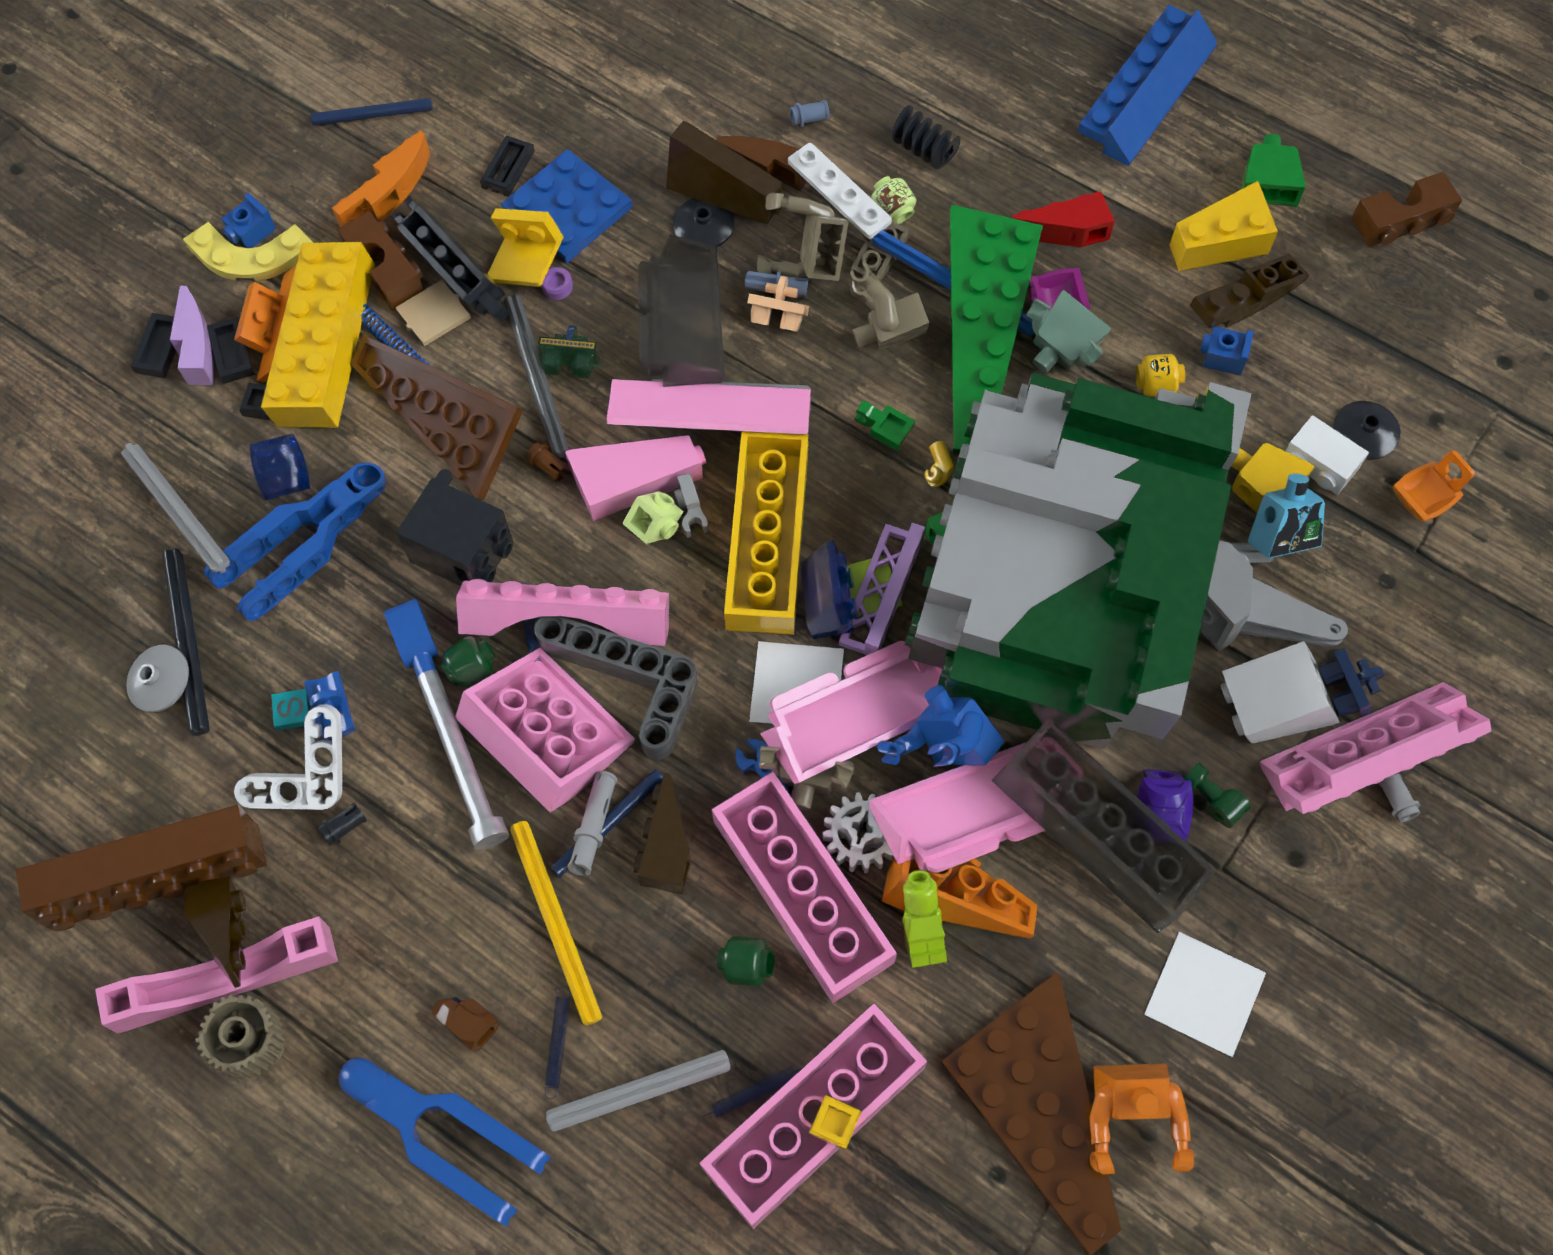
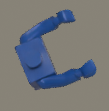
M938 685L925 693L924 697L929 706L919 716L907 734L895 739L894 743L880 741L877 745L879 752L886 753L882 758V763L892 765L898 764L900 754L905 755L919 749L926 742L929 749L928 755L931 754L936 763L934 767L950 764L986 766L1002 746L1004 740L973 699L970 697H949L945 688Z

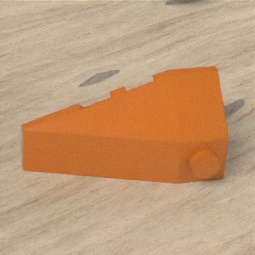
M895 857L893 858L887 872L882 902L905 911L903 885L908 880L910 873L920 870L915 859L898 864ZM976 858L938 873L926 871L937 884L938 908L941 910L942 921L1028 939L1034 936L1038 905L1004 879L996 880L980 868L982 863Z

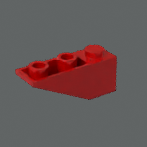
M1101 191L1093 194H1082L1077 198L1063 202H1053L1033 210H1023L1012 216L1013 219L1043 225L1039 242L1080 248L1110 240L1115 222Z

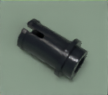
M352 803L351 806L329 821L322 820L323 824L317 829L330 846L334 842L339 844L341 837L362 823L367 822L361 810L357 808V805Z

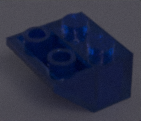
M834 540L827 541L800 564L806 625L813 639L854 632L853 619L858 618L856 601L854 598H851L850 589L854 588L852 570L847 566L845 553L838 552Z

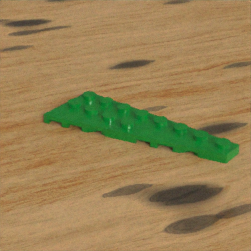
M951 205L949 214L953 396L952 437L953 453L960 454L962 444L969 445L970 438L964 437L974 401L981 403L985 390L1002 394L1043 225Z

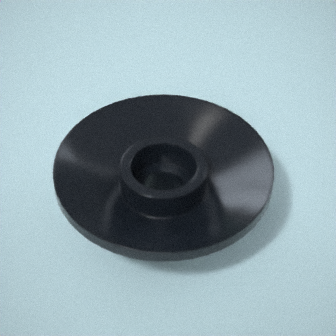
M693 198L684 202L676 210L673 217V230L678 240L690 248L697 250L713 249L725 243L732 235L734 216L728 210Z
M1356 401L1344 406L1337 414L1333 425L1334 430L1369 452L1365 458L1366 460L1380 459L1389 455L1398 445L1401 435L1400 425L1394 414L1386 407L1371 401ZM1366 423H1370V424H1372L1374 427H1370V426H1368Z

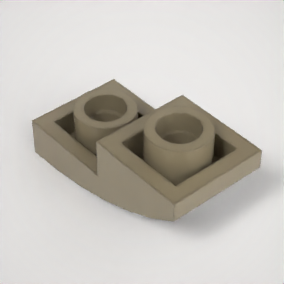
M893 221L883 230L904 243L907 242L911 235L909 229ZM871 238L869 242L865 241L851 269L861 275H866V269L862 264L865 263L871 269V276L875 280L881 281L897 258L872 244L873 238Z

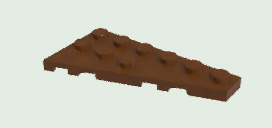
M362 335L350 364L373 389L380 392L388 401L389 406L407 421L406 424L422 441L448 464L455 476L465 482L473 495L480 500H484L524 409L371 337Z

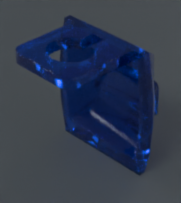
M294 434L250 444V456L254 475L265 500L311 489L306 460Z

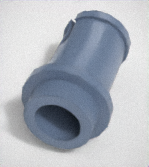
M825 100L804 105L798 102L789 109L793 126L803 127L804 123L829 120L830 116L828 103Z

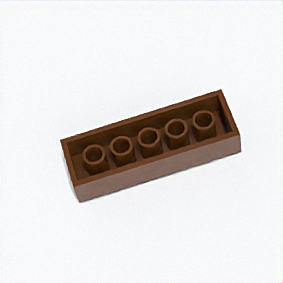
M237 804L16 869L21 911L50 930L64 931L73 928L75 923L86 919L101 920L111 916L112 912L123 908L138 909L146 906L148 901L156 898L169 899L184 894L187 886L229 876L245 877L252 875L257 871V868L267 866L259 825Z

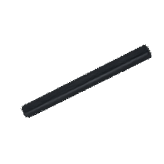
M173 548L165 550L162 557L176 649L185 656L189 667L188 682L183 692L188 731L193 736L207 734L210 727L184 558L179 549Z

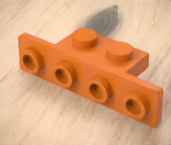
M296 265L284 274L279 294L256 282L248 286L234 340L263 354L256 379L261 383L267 381Z

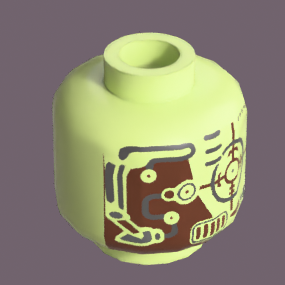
M887 176L874 185L875 191L871 195V199L891 216L893 222L901 224L914 214L915 210L913 208L916 205V197L904 179H891Z

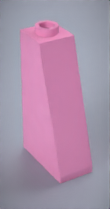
M689 435L578 448L565 452L570 471L593 521L631 507L638 496L658 491L666 493L679 488L677 476L690 473L693 482L702 479V465L706 464L701 447L699 445L694 447Z

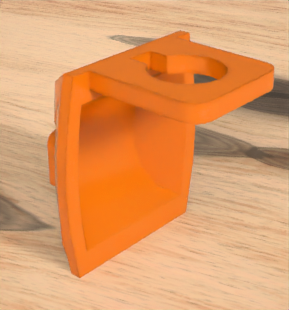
M1452 450L1438 464L1431 462L1410 471L1392 488L1405 509L1417 520L1425 522L1443 514L1464 495L1460 490L1475 476V471L1456 450ZM1449 463H1455L1459 466L1462 472L1461 478L1455 477L1451 479L1447 475L1450 472Z

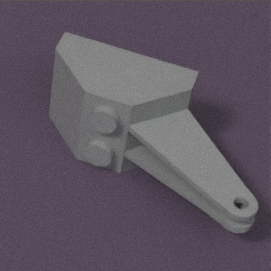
M1219 541L1200 628L1203 635L1219 652L1234 642L1239 633L1297 642L1305 641V643L1328 647L1338 646L1348 633V627L1343 620L1322 612L1254 579L1253 567L1250 565L1247 556L1242 551L1236 550L1230 542Z

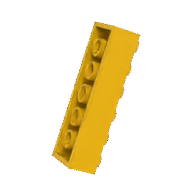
M362 242L302 243L261 405V408L277 427L338 428L352 368L350 363L356 351L363 318L361 314L365 310L363 305L367 303L372 281L369 271L375 268V263Z
M741 432L724 609L726 630L794 635L809 434Z

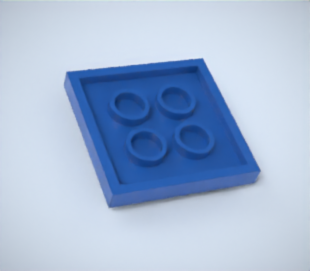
M568 149L501 203L502 209L549 212L564 236L556 255L565 263L573 259L633 207L632 199Z

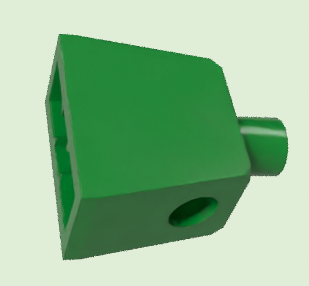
M1277 134L1266 135L1262 139V144L1256 143L1252 146L1246 163L1241 189L1258 181L1267 204L1298 207L1305 190V179L1298 149L1295 146L1281 145V137Z

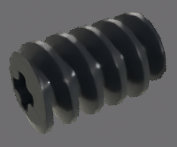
M907 105L901 111L892 131L893 141L896 144H902L904 149L911 150L913 155L921 156L924 162H931L933 168L940 169L944 167L958 151L961 141L960 136H956L950 141L952 131L946 130L940 135L942 131L941 124H936L931 129L932 118L927 117L921 123L923 113L917 111L912 116L914 108L912 105Z

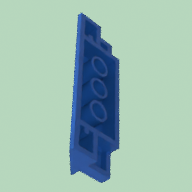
M1168 5L1080 122L1078 132L1103 144V154L1129 167L1216 48L1218 42L1198 9L1193 15H1190Z

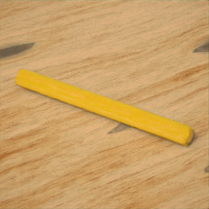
M520 821L510 827V832L581 1020L585 1026L594 1024L602 1019L601 1011L531 828L527 821Z

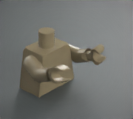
M769 193L766 196L765 202L767 210L783 207L789 212L807 214L800 251L801 262H776L763 255H758L757 271L767 274L781 272L780 275L795 278L808 277L839 281L849 221L834 217L832 208L810 199L794 196L785 198L782 193Z
M865 263L862 264L866 269V275H863L861 279L856 278L854 270L851 269L850 275L852 279L857 283H863L865 286V291L859 292L855 288L853 281L850 286L851 294L857 298L863 297L866 300L865 304L872 310L868 313V324L852 330L859 348L876 341L878 349L882 350L927 334L929 320L918 292L895 301L893 294L878 279L875 280L871 276V269Z
M760 746L759 768L771 769L775 775L780 776L781 783L793 788L791 798L800 810H810L814 793L830 795L832 788H847L854 772V764L850 760L843 762L835 761V766L794 784L776 758V751H779V747Z

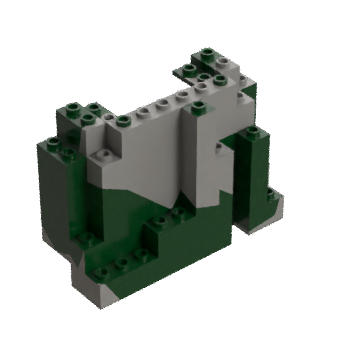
M1033 372L1029 384H1021L1017 399L985 390L981 403L974 401L964 437L970 438L969 445L962 444L948 493L955 495L952 505L945 504L940 525L946 526L944 536L936 535L931 556L937 557L935 568L928 566L922 587L927 588L928 592L922 613L914 612L905 642L906 646L911 647L908 659L941 668L942 671L938 685L945 688L949 697H970L986 716L1101 749H1105L1119 727L1163 739L1182 715L1232 486L1226 484L1227 474L1239 454L1252 393L1210 382L1204 394L1198 393L1196 398L1160 388L1154 399L1078 378L1076 384Z

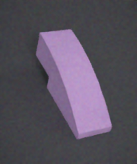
M180 286L170 341L180 356L178 370L188 385H213L215 358L207 323L188 287Z

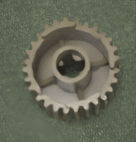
M229 994L228 999L221 997V1002H213L214 1007L209 1009L210 1015L204 1016L206 1022L200 1024L203 1030L198 1032L199 1037L195 1039L200 1044L197 1049L202 1052L201 1057L208 1060L209 1065L226 1075L244 1079L245 1076L252 1078L253 1073L260 1075L262 1069L267 1071V1065H274V1062L281 1058L285 1050L282 1043L285 1042V1039L281 1035L285 1034V1031L281 1028L283 1023L279 1021L280 1017L273 1009L257 998L254 999L251 996L246 998L243 995L237 998ZM245 1030L246 1033L244 1038L241 1041L236 1042L237 1039L241 1038L239 1033Z

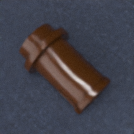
M537 442L531 446L526 454L529 465L532 467L537 466L555 482L561 481L564 477L554 470V467H557L565 475L569 470V465L551 453L547 444L541 445Z

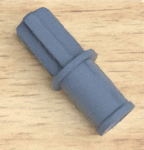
M748 271L745 278V288L765 292L767 282L778 284L780 276L784 275H780L781 272L773 275ZM788 277V287L797 288V297L806 299L808 279Z

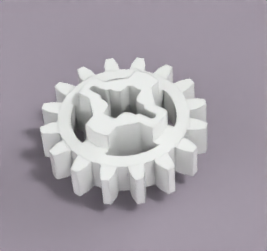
M856 793L854 802H850L844 796L842 797L841 809L835 805H832L830 808V813L834 818L826 817L824 819V826L830 829L823 832V841L831 842L827 846L828 853H838L836 858L837 865H841L845 860L848 861L849 871L851 872L855 870L857 865H862L864 873H868L869 866L872 863L878 869L883 868V857L889 860L894 858L869 808L870 799L875 798V794H871L868 800L864 801L861 794ZM860 812L853 817H847L852 813ZM867 821V833H865L864 838H861L860 844H857V832L863 828L864 822ZM838 835H840V838L847 840L851 847L850 851L844 847ZM872 848H876V849H877L876 851H874V852H872V853L863 854L864 852H866V851H868V850H870V849H872Z

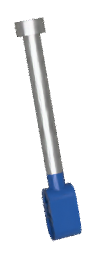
M415 598L385 610L384 615L406 669L413 666L473 822L468 832L476 850L489 849L504 842L509 837L503 818L499 816L494 817L432 659L439 656L421 607Z

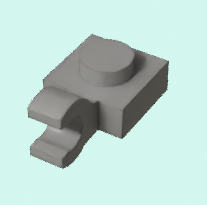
M691 474L677 476L679 489L674 490V496L677 506L686 511V515L682 520L684 535L687 538L691 537L690 526L694 523L700 524L704 533L708 532V520L702 513Z

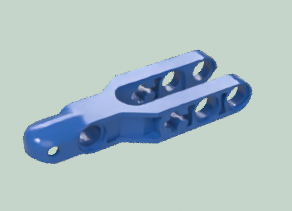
M372 463L356 464L309 501L279 505L223 550L230 560V565L226 568V572L222 574L219 572L214 573L206 566L204 575L215 587L224 588L244 574L301 526H317L316 534L282 561L283 564L263 581L259 579L255 583L256 587L240 600L236 609L249 621L259 619L329 562L337 535L358 519L364 512L365 507L385 489L387 482L383 470Z
M362 1057L347 1061L339 1072V1084L346 1094L399 1129L409 1162L505 1227L508 1226L509 1220L518 1209L423 1146L415 1130L418 1118L427 1110L431 1112L445 1111L540 1175L544 1170L545 1164L551 1159L545 1152L456 1093L421 1095L370 1060Z

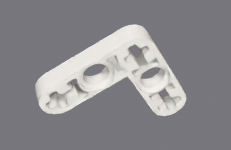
M323 704L313 708L306 715L304 722L305 774H249L239 780L235 786L234 794L238 803L247 808L310 810L328 809L337 803L342 795V720L338 710L332 705ZM324 713L325 719L331 720V724L324 729V738L332 737V741L325 739L315 742L314 738L322 735V725L315 723V718ZM324 747L330 750L333 759L329 766H321L317 763L314 756L317 748ZM332 772L333 776L329 775L325 778V788L332 791V794L326 800H323L322 794L316 793V790L323 784V775L316 777L315 773L326 774ZM252 782L256 789H266L271 786L270 793H260L254 799L252 798V793L246 792L245 788L251 785ZM283 782H290L295 785L298 792L295 800L289 801L281 796L280 785Z

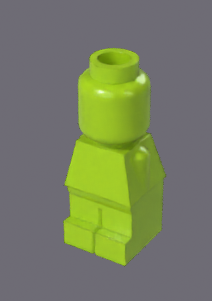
M922 870L914 871L908 875V880L903 885L905 911L902 918L905 946L912 968L947 962L944 942L945 933L942 927L941 910L938 908L937 884L928 872Z

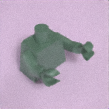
M1065 290L1060 293L1051 310V306L1035 298L1026 316L1032 319V329L1036 334L1033 342L1041 349L1039 354L1033 359V364L1040 371L1048 373L1056 362L1066 370L1071 369L1074 365L1082 368L1087 365L1090 366L1101 357L1103 351L1099 345L1106 339L1112 329Z

